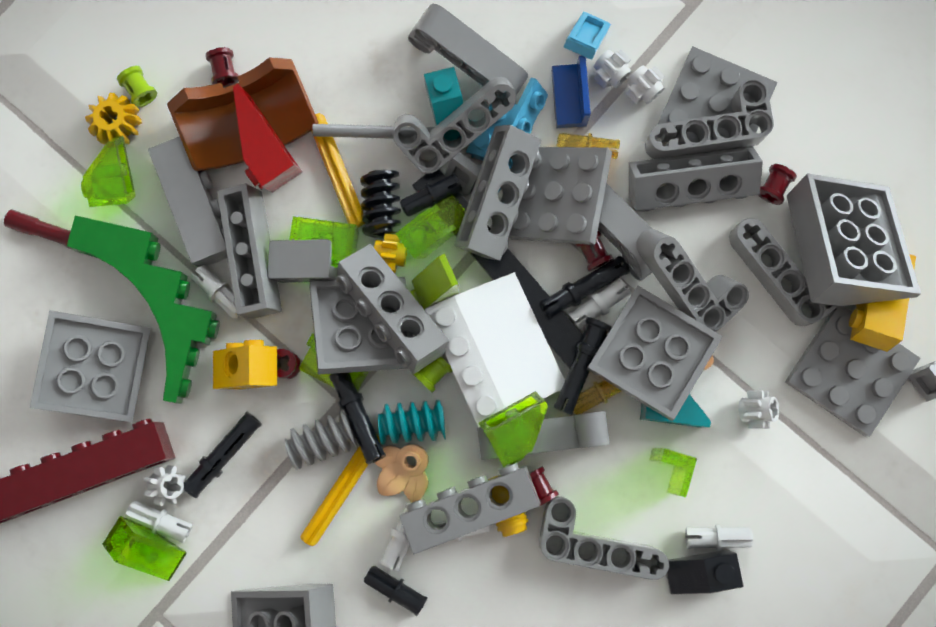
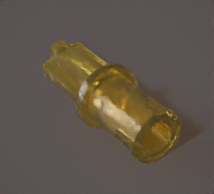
M560 133L556 146L609 147L619 149L620 140L592 137V133H589L588 136ZM609 149L612 151L611 158L617 159L619 152Z
M605 380L599 383L594 381L592 382V387L581 392L573 412L578 415L602 402L607 404V399L622 391Z

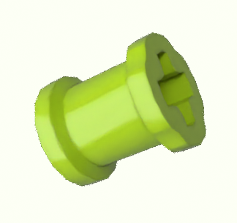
M131 66L117 76V81L121 87H125L131 96L130 102L139 108L151 103L157 97V91L154 87L148 85L143 77L144 73L140 66Z
M439 357L413 375L433 393L435 391L434 386L447 373H452L453 370L442 357Z

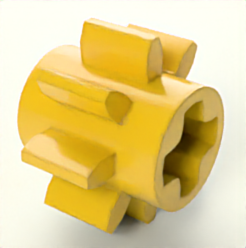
M385 233L384 241L375 240L374 249L391 270L396 273L397 266L405 267L408 244L400 243V235Z

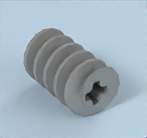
M343 411L339 412V422L337 423L329 415L327 416L326 427L319 420H315L314 431H311L307 424H304L303 435H299L292 428L290 429V439L287 440L285 438V447L295 470L302 468V459L309 466L314 464V455L320 461H324L327 457V451L332 457L338 456L339 446L346 453L351 450V441L357 448L358 445L348 417Z

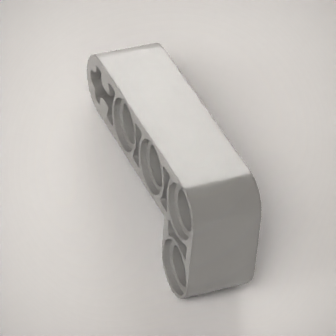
M431 4L408 35L409 42L417 49L428 54L435 50L482 86L496 77H503L511 82L517 95L528 78V73L520 65L440 5ZM500 90L495 92V95L502 100L507 97L505 92L502 93Z
M496 77L490 80L430 132L414 115H402L397 118L394 124V142L421 172L433 173L513 108L516 102L515 90L508 79ZM497 90H500L502 93L505 92L507 97L503 100L500 97L496 98L495 92ZM485 99H487L489 105L492 104L493 110H489L487 103L484 101ZM474 109H480L485 113L484 117L479 121L470 120L468 114ZM404 126H410L416 130V134L406 138L399 133V130ZM454 129L460 132V137L455 141H449L444 138V134L448 130ZM425 150H432L437 155L434 159L427 161L422 159L420 154Z
M757 79L746 80L731 100L733 113L656 125L645 142L646 153L651 158L658 159L751 147L760 144L774 127L766 85ZM748 93L752 95L755 103L748 102L743 94ZM749 123L758 125L761 133L753 132L749 127ZM725 128L729 132L730 138L722 137L717 129ZM686 133H695L699 138V142L689 141ZM662 142H668L666 146L662 145Z
M606 183L598 230L622 253L623 263L627 262L631 275L638 281H642L652 271L638 253L637 240L642 232L652 228Z
M754 218L745 219L731 231L729 240L733 249L795 325L807 326L818 322L839 307L811 303L806 277L759 220ZM748 231L752 236L746 240L743 234ZM758 244H760V245L762 246V247H760L759 249H757L756 251H753V249H752V248H754L755 246H757ZM762 253L771 257L772 267H767L761 261ZM782 278L788 279L791 282V293L786 292L782 288ZM803 303L808 304L812 310L810 318L802 313L801 307Z
M647 229L638 237V253L676 307L683 313L716 332L747 303L749 291L744 284L724 275H717L706 283L675 238L655 229Z
M605 411L477 428L481 460L610 444Z
M557 496L546 503L539 537V547L548 559L651 580H658L667 573L669 561L662 551L652 546L573 532L576 519L574 504L562 496ZM557 503H565L568 507V515L563 520H555L552 517V508ZM552 536H559L563 540L562 549L556 553H551L546 549V542ZM585 542H591L595 547L594 554L588 559H583L578 554L579 547ZM624 548L627 553L626 560L620 565L613 564L611 561L612 552L615 549ZM653 555V558L658 560L657 566L652 565L649 569L643 563L636 562V556L640 559L651 560Z

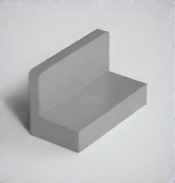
M328 239L270 241L268 279L280 283L336 280L338 268L331 266L332 242Z

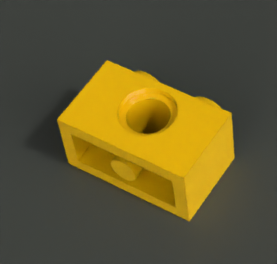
M244 340V343H226V349L213 351V389L243 390L277 386V346H264V340Z

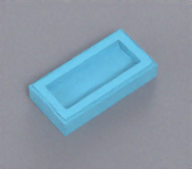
M583 12L567 37L564 48L592 60L611 24L587 12Z

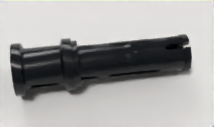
M587 317L585 320L587 326L580 342H576L574 346L577 354L557 401L553 408L562 411L566 400H568L563 412L569 415H573L578 398L590 373L587 367L612 326L591 317Z

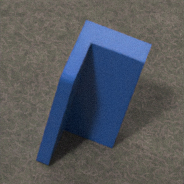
M579 56L577 64L552 66L556 129L587 127L591 116L586 57Z

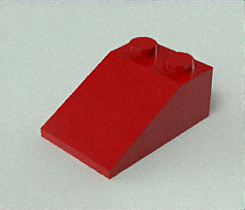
M238 83L233 86L243 160L249 167L245 170V173L255 187L258 186L261 190L265 188L273 193L301 174L302 170L252 97Z

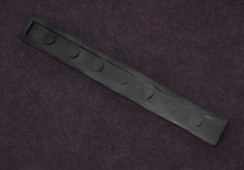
M438 169L433 173H426L412 186L418 192L425 188V184L432 185L446 177ZM459 192L438 202L439 206L437 207L434 205L430 206L456 238L468 206V202ZM508 248L500 261L486 259L470 253L492 280L515 272L548 345L570 369L577 354L574 346L576 342H580L583 336L580 330L563 311L554 315L551 319L546 317L545 313L548 311L547 309L542 311L540 301L550 296Z

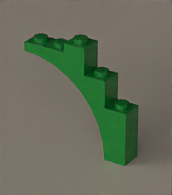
M75 215L67 247L76 252L98 258L116 268L134 284L148 302L159 325L165 347L166 381L163 401L182 404L183 398L187 399L191 391L192 380L188 379L191 367H196L199 359L200 349L196 348L197 342L210 345L211 338L216 339L218 335L220 321L216 320L217 314L212 311L181 305L182 300L187 299L190 290V282L187 281L188 276L180 271L152 265L153 261H157L161 248L160 243H158L159 238L152 232Z

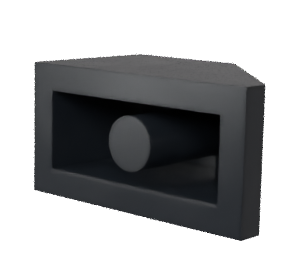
M728 549L668 560L669 569L666 575L670 594L714 593L744 587L737 553Z

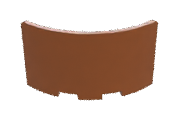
M269 57L257 67L238 76L240 86L252 97L284 146L313 130V124H318L317 117L292 59ZM222 83L203 87L183 88L167 103L191 166L195 171L217 169L244 162L233 86L236 84L223 88Z

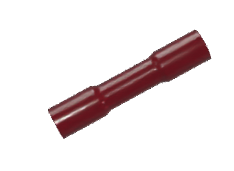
M12 209L6 213L4 218L5 227L28 235H36L67 247L71 230L40 221L36 217Z

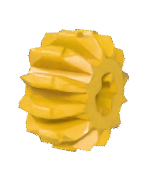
M110 92L107 100L102 96H97L99 104L97 106L88 105L93 114L85 116L86 122L90 124L88 127L89 133L97 136V141L101 144L106 145L109 142L111 146L117 148L120 140L125 144H130L128 136L130 134L139 135L134 126L142 124L141 118L137 116L139 113L138 107L135 104H131L130 100L123 95L118 98L115 93Z

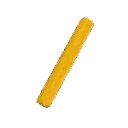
M315 114L318 124H328L323 114ZM313 136L349 227L355 229L365 225L366 223L362 221L363 210L334 138Z
M360 445L301 534L300 538L306 544L315 546L368 466Z

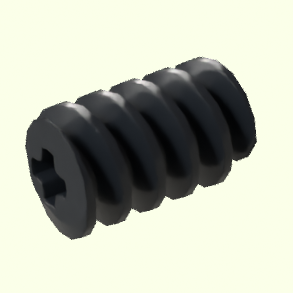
M374 170L360 178L361 185L365 187L361 190V197L366 200L361 203V207L366 211L362 215V221L367 224L362 228V232L366 236L384 238L385 233L401 235V233L393 231L394 227L402 225L401 221L392 219L393 215L401 213V208L392 206V203L400 201V196L391 194V191L400 188V184L391 182V179L399 177L398 171Z

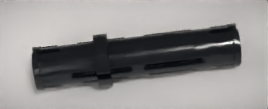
M618 256L576 282L564 284L562 290L540 301L542 311L547 309L548 312L545 315L551 319L554 315L571 305L573 307L578 306L585 297L623 275H627L630 272L627 262L621 266L624 258Z
M350 373L331 374L329 378L340 400L338 405L341 410L345 411L366 463L371 464L383 459L386 454L380 445L362 403L364 400L362 393H358Z
M246 411L245 415L225 435L207 457L203 456L199 460L200 465L183 482V489L189 495L198 498L199 494L214 477L219 478L223 473L221 469L240 450L251 435L261 427L262 423L251 413Z

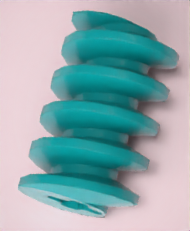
M440 400L435 401L433 409H430L427 401H423L421 410H417L414 402H410L408 411H404L402 404L397 403L396 410L393 413L389 405L385 404L382 413H378V430L381 445H385L388 435L393 444H398L401 434L406 443H411L413 433H415L419 442H423L426 432H428L432 441H436L438 433L441 431L446 440L444 409Z

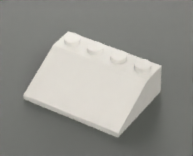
M515 272L454 295L425 309L426 313L449 340L445 355L478 428L561 391L565 379Z

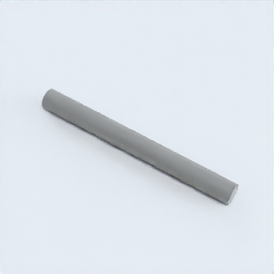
M313 124V136L394 139V126ZM404 126L399 130V133L403 137L410 138L416 134V130L412 127ZM426 127V128H427L428 131L430 132L434 127Z

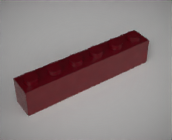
M151 418L141 420L132 424L133 430L122 433L121 430H115L102 435L103 441L93 445L91 441L79 443L72 446V452L61 456L60 452L40 458L41 464L30 467V464H24L10 469V475L0 479V524L175 459L164 422H152Z

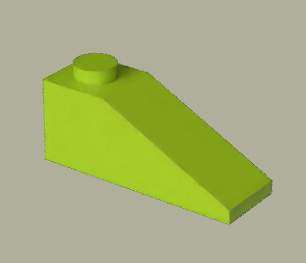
M445 253L433 260L412 280L414 289L409 291L424 310L459 294L458 282Z

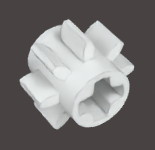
M607 50L598 58L593 66L597 70V75L594 79L604 89L611 85L614 88H618L627 80L632 72L628 68V63L631 59L622 50L618 53L616 51L612 53L610 50Z
M643 65L627 79L626 82L630 87L626 94L635 104L642 100L649 104L665 89L660 84L665 76L656 66L652 69H647Z
M747 391L748 398H741L739 401L738 411L740 419L743 422H749V429H770V422L777 421L779 417L777 399L769 397V391Z
M167 465L165 470L162 467L155 466L153 467L154 473L149 478H144L148 489L144 495L149 497L155 496L154 504L163 506L165 501L177 504V497L181 493H186L183 489V480L186 478V475L175 474L176 466ZM164 482L167 483L166 488L163 487Z

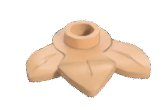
M407 444L402 448L392 445L382 447L386 456L374 462L378 467L382 468L377 480L378 493L384 496H393L403 491L410 502L413 503L420 500L424 496L429 484L425 473L429 459L425 449L417 444ZM407 456H413L417 464L415 466L409 465Z

